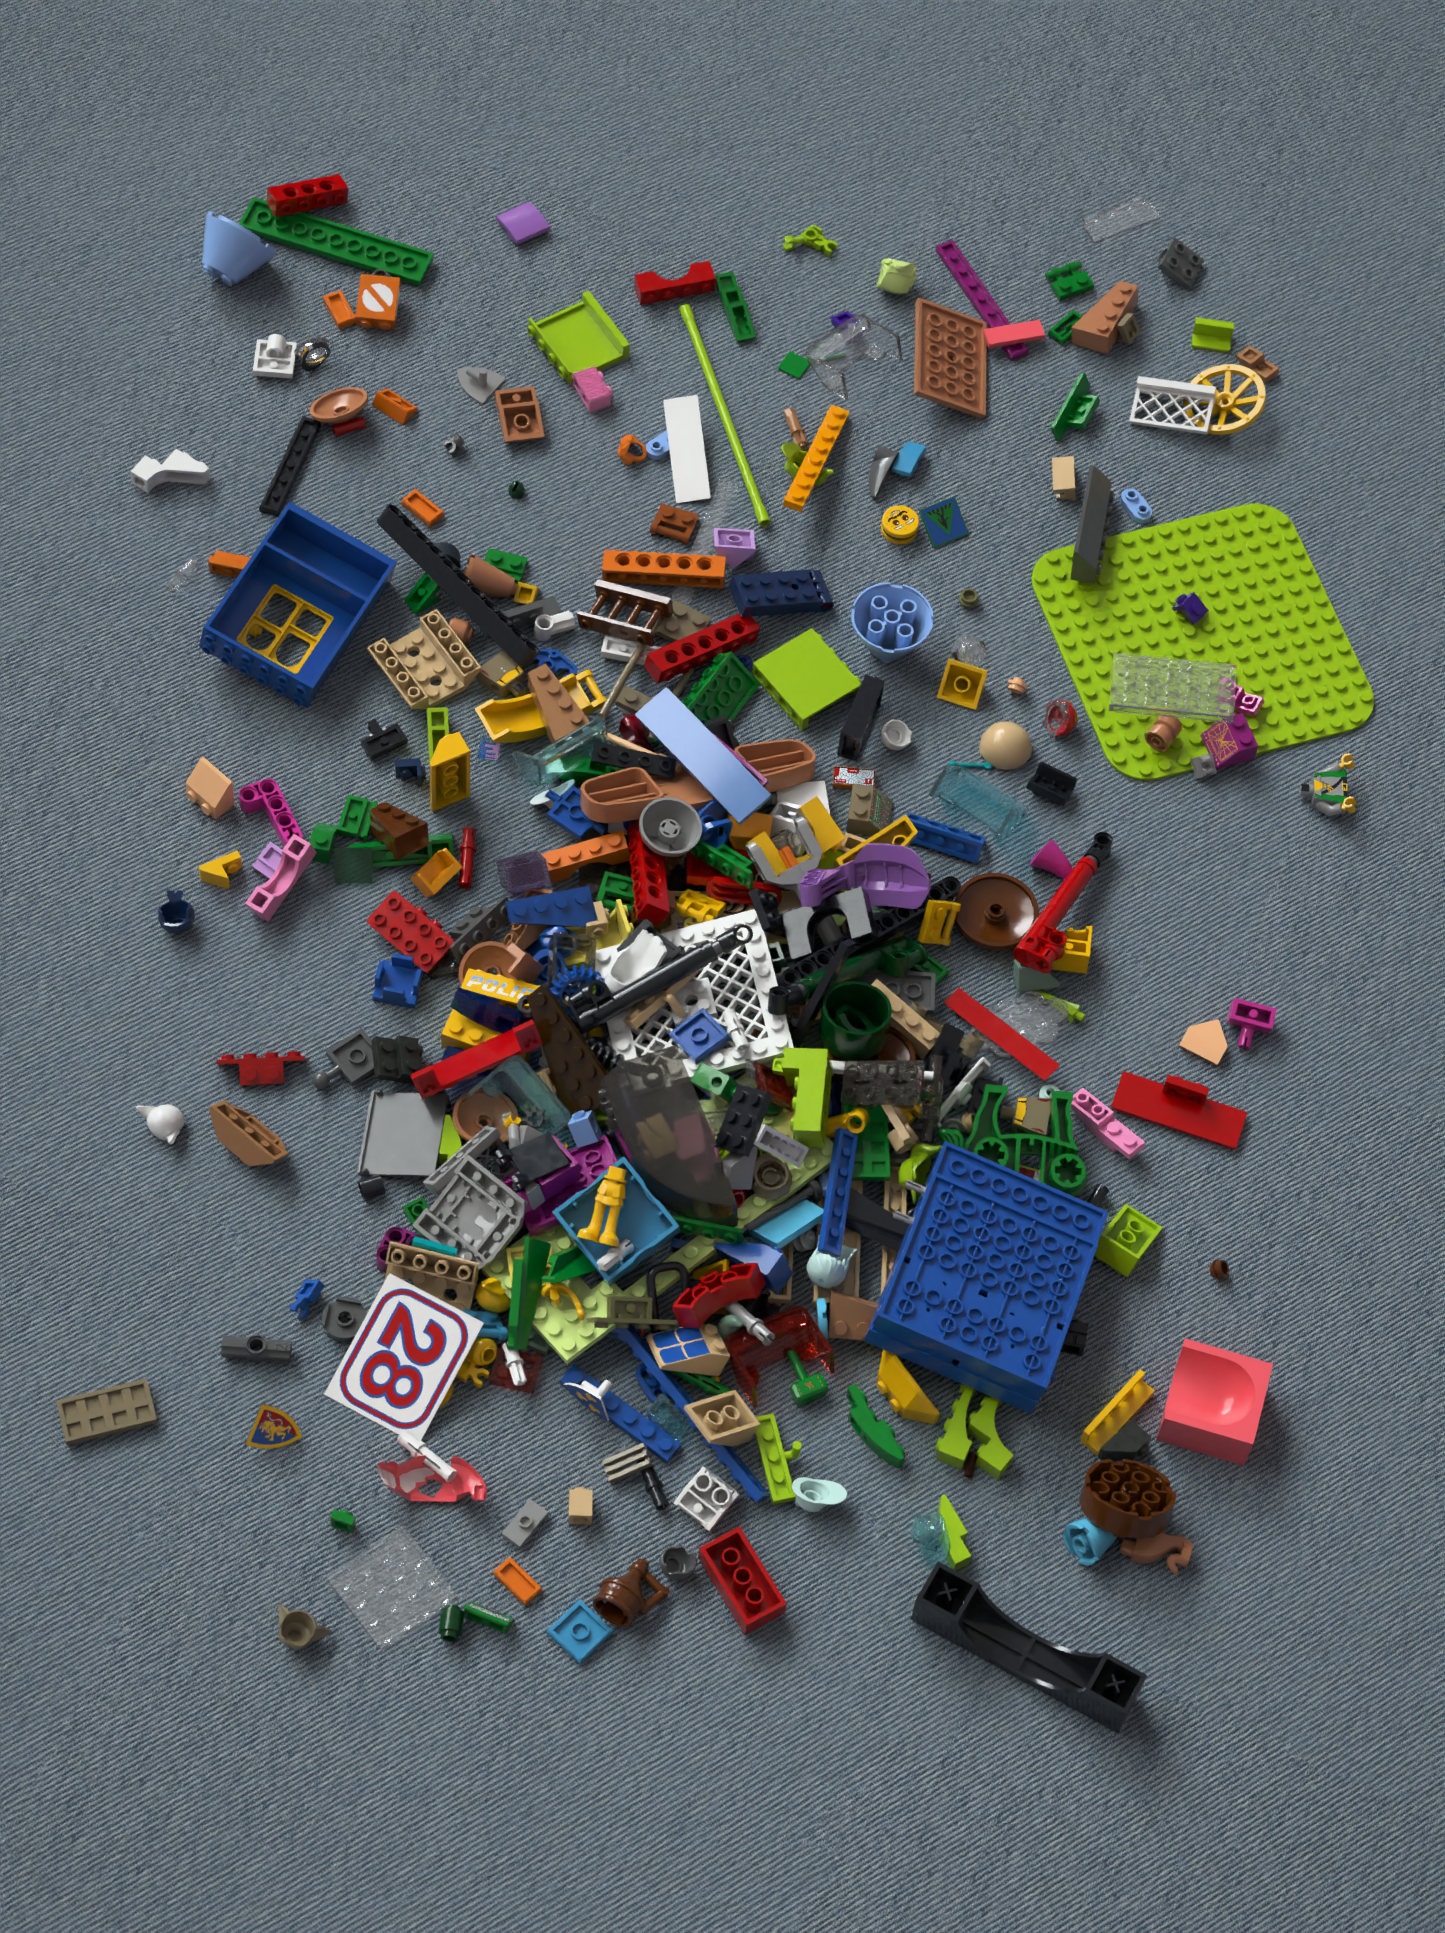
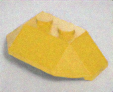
M883 1349L876 1386L882 1395L885 1394L892 1410L896 1413L898 1412L905 1419L929 1424L937 1423L939 1411L934 1407L898 1356Z

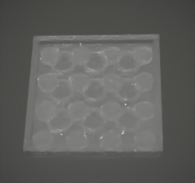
M403 1525L326 1577V1581L380 1652L458 1599V1595Z

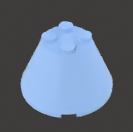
M213 212L207 213L202 265L205 269L204 272L212 277L217 275L224 284L232 287L233 284L240 282L277 254L272 246L269 244L265 246L259 241L260 237L243 226L221 215L218 218L213 217Z
M891 582L873 585L859 594L852 607L851 622L854 631L872 655L883 663L898 660L921 645L928 638L932 630L933 611L928 600L919 591L908 585H890Z

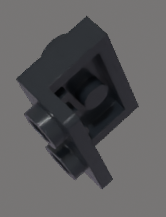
M1040 762L1036 773L1028 782L1026 789L1031 790L1036 795L1050 799L1055 804L1064 806L1072 796L1078 779L1044 762Z

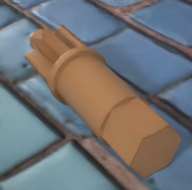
M789 407L784 410L783 414L791 432L790 435L794 443L801 449H804L807 446L804 430L801 428L794 408Z

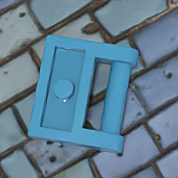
M468 1309L461 1310L484 1323L477 1337L497 1338V1340L506 1341L508 1331L506 1327H503L498 1313Z

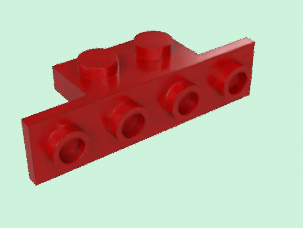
M289 1051L287 1056H279L278 1052L265 1053V1057H257L256 1053L243 1054V1058H234V1054L221 1055V1059H217V1065L239 1063L240 1085L284 1083L283 1061L305 1060V1055H301L300 1051Z

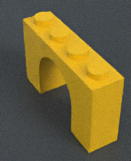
M817 796L797 809L800 816L806 820L822 849L820 860L826 857L824 853L829 849L834 852L843 846L841 841L845 839V836ZM765 831L745 844L755 842L757 846L761 847L776 876L787 870L778 853V849ZM807 853L802 857L796 858L798 863H801L810 857Z

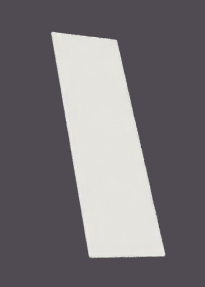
M698 395L663 400L676 503L711 498Z

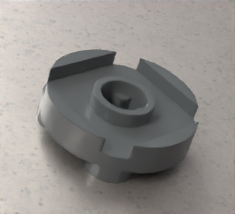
M351 1297L337 1298L335 1302L329 1303L325 1307L322 1314V1324L326 1335L340 1342L353 1341L367 1315V1311L357 1299ZM348 1315V1319L351 1321L343 1324L342 1321H339V1318Z

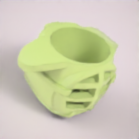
M883 259L876 287L892 294L908 293L916 280V265L899 260Z

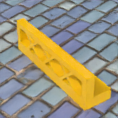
M1141 1369L1083 1431L1080 1442L1097 1456L1100 1448L1124 1427L1154 1394L1155 1390L1143 1381L1145 1373Z

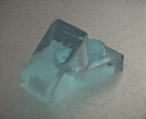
M660 1394L647 1410L649 1420L655 1425L660 1426L663 1431L677 1441L690 1427L688 1420L664 1394Z

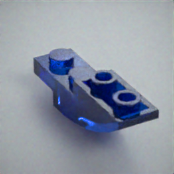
M459 987L451 1003V1008L463 1016L499 1033H505L530 1020L534 1021L533 1017L526 1018L520 1015L518 1009L499 1004V999Z

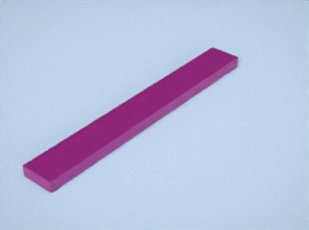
M951 240L936 246L935 251L982 320L987 322V327L994 328L1011 325L954 241ZM1024 343L1001 346L1010 361L1028 355L1029 350Z

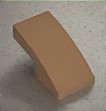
M1250 345L1236 356V359L1244 367L1254 371L1261 378L1262 382L1266 384L1279 374V367L1264 360V353Z

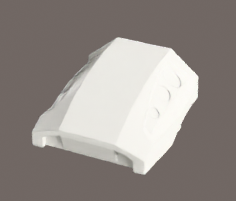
M702 1467L674 1501V1504L702 1524L708 1531H711L740 1494L706 1467Z

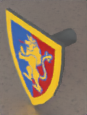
M261 1403L245 1445L264 1449L279 1448L300 1439L302 1435L298 1425L290 1415L281 1409Z

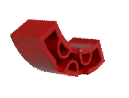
M758 1263L730 1266L731 1270L719 1274L717 1271H714L701 1278V1283L693 1289L687 1288L672 1306L680 1327L701 1328L705 1320L718 1309L735 1301L758 1298L765 1285V1280Z

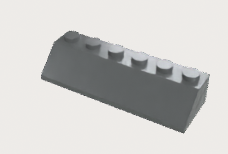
M1094 465L1089 467L1070 580L1095 583L1096 575L1100 576L1102 564L1098 563V560H1103L1104 549L1101 546H1105L1107 534H1103V532H1108L1109 520L1106 517H1110L1112 505L1108 504L1109 502L1113 503L1115 492L1111 490L1112 482Z

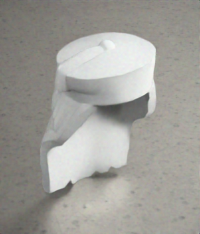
M642 929L630 946L615 955L604 978V982L609 990L614 993L657 969L667 954L663 941L660 937L654 936L652 933H648L647 930Z

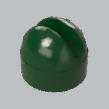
M513 481L509 486V495L515 499L524 496L525 487L523 483Z

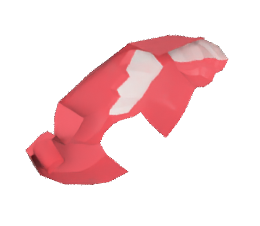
M426 1455L412 1458L402 1465L393 1461L377 1464L378 1473L384 1485L393 1493L410 1501L457 1502L471 1494L472 1501L486 1500L487 1487L481 1475L464 1459L453 1455L451 1467L457 1470V1475L451 1482L445 1481L444 1478L429 1466L422 1465ZM428 1479H433L443 1484L442 1488L433 1498L418 1492L419 1486L427 1484Z

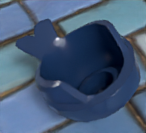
M168 890L169 902L161 905L158 909V920L161 927L166 931L176 934L185 932L195 919L192 905L181 899L183 895L181 890H178L176 893Z

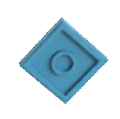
M579 1599L547 1630V1634L581 1665L613 1634V1630Z

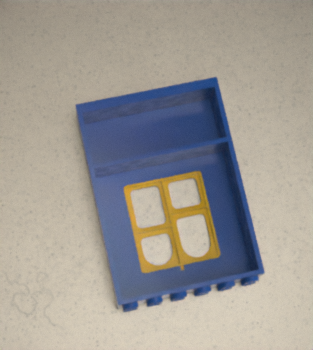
M289 501L204 625L199 648L206 654L219 658L224 664L235 667L242 674L251 676L258 683L269 686L279 695H285L292 699L297 705L308 708L392 580L397 561ZM275 593L296 603L295 609L282 627H277L260 616ZM304 610H309L325 619L326 623L317 636H312L295 626L296 621ZM258 624L275 635V639L268 648L256 650L248 645L246 636L253 625ZM288 634H293L310 645L302 660L293 667L282 665L276 658V652Z

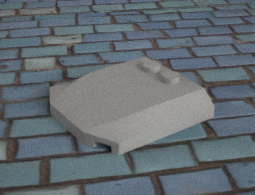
M467 1154L455 1169L454 1173L456 1175L433 1205L429 1209L425 1208L412 1226L431 1241L458 1248L456 1257L477 1262L478 1270L494 1263L521 1229L528 1202Z

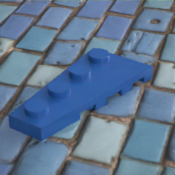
M589 886L505 902L510 924L586 927V923L597 921Z

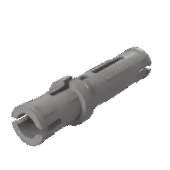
M735 1301L723 1307L741 1320L750 1335H755L766 1346L772 1343L768 1336L774 1340L775 1335L764 1326L761 1319L755 1318L739 1302Z

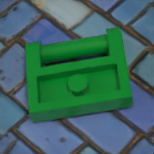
M605 871L596 902L602 901L603 907L614 910L616 902L604 899L605 895L632 901V906L623 904L627 906L628 913L630 914V909L634 906L635 902L632 878Z

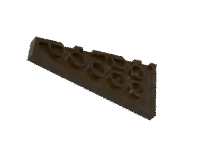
M542 984L527 996V1000L536 1028L543 1042V1051L568 1127V1123L574 1113L584 1110V1112L590 1110L595 1112L618 1094L620 1090L548 985Z

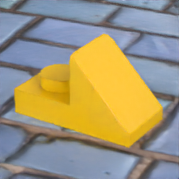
M238 850L199 866L201 881L229 889L230 885L227 874H233L242 868L241 856Z

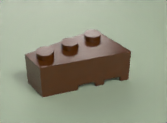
M386 802L380 803L369 810L371 832L381 843H385L387 850L393 852L396 860L429 845L427 822Z

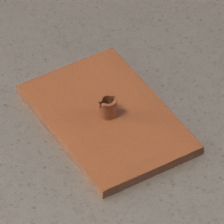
M918 298L915 307L914 395L983 419L986 416V340L983 332L984 329H987V322Z

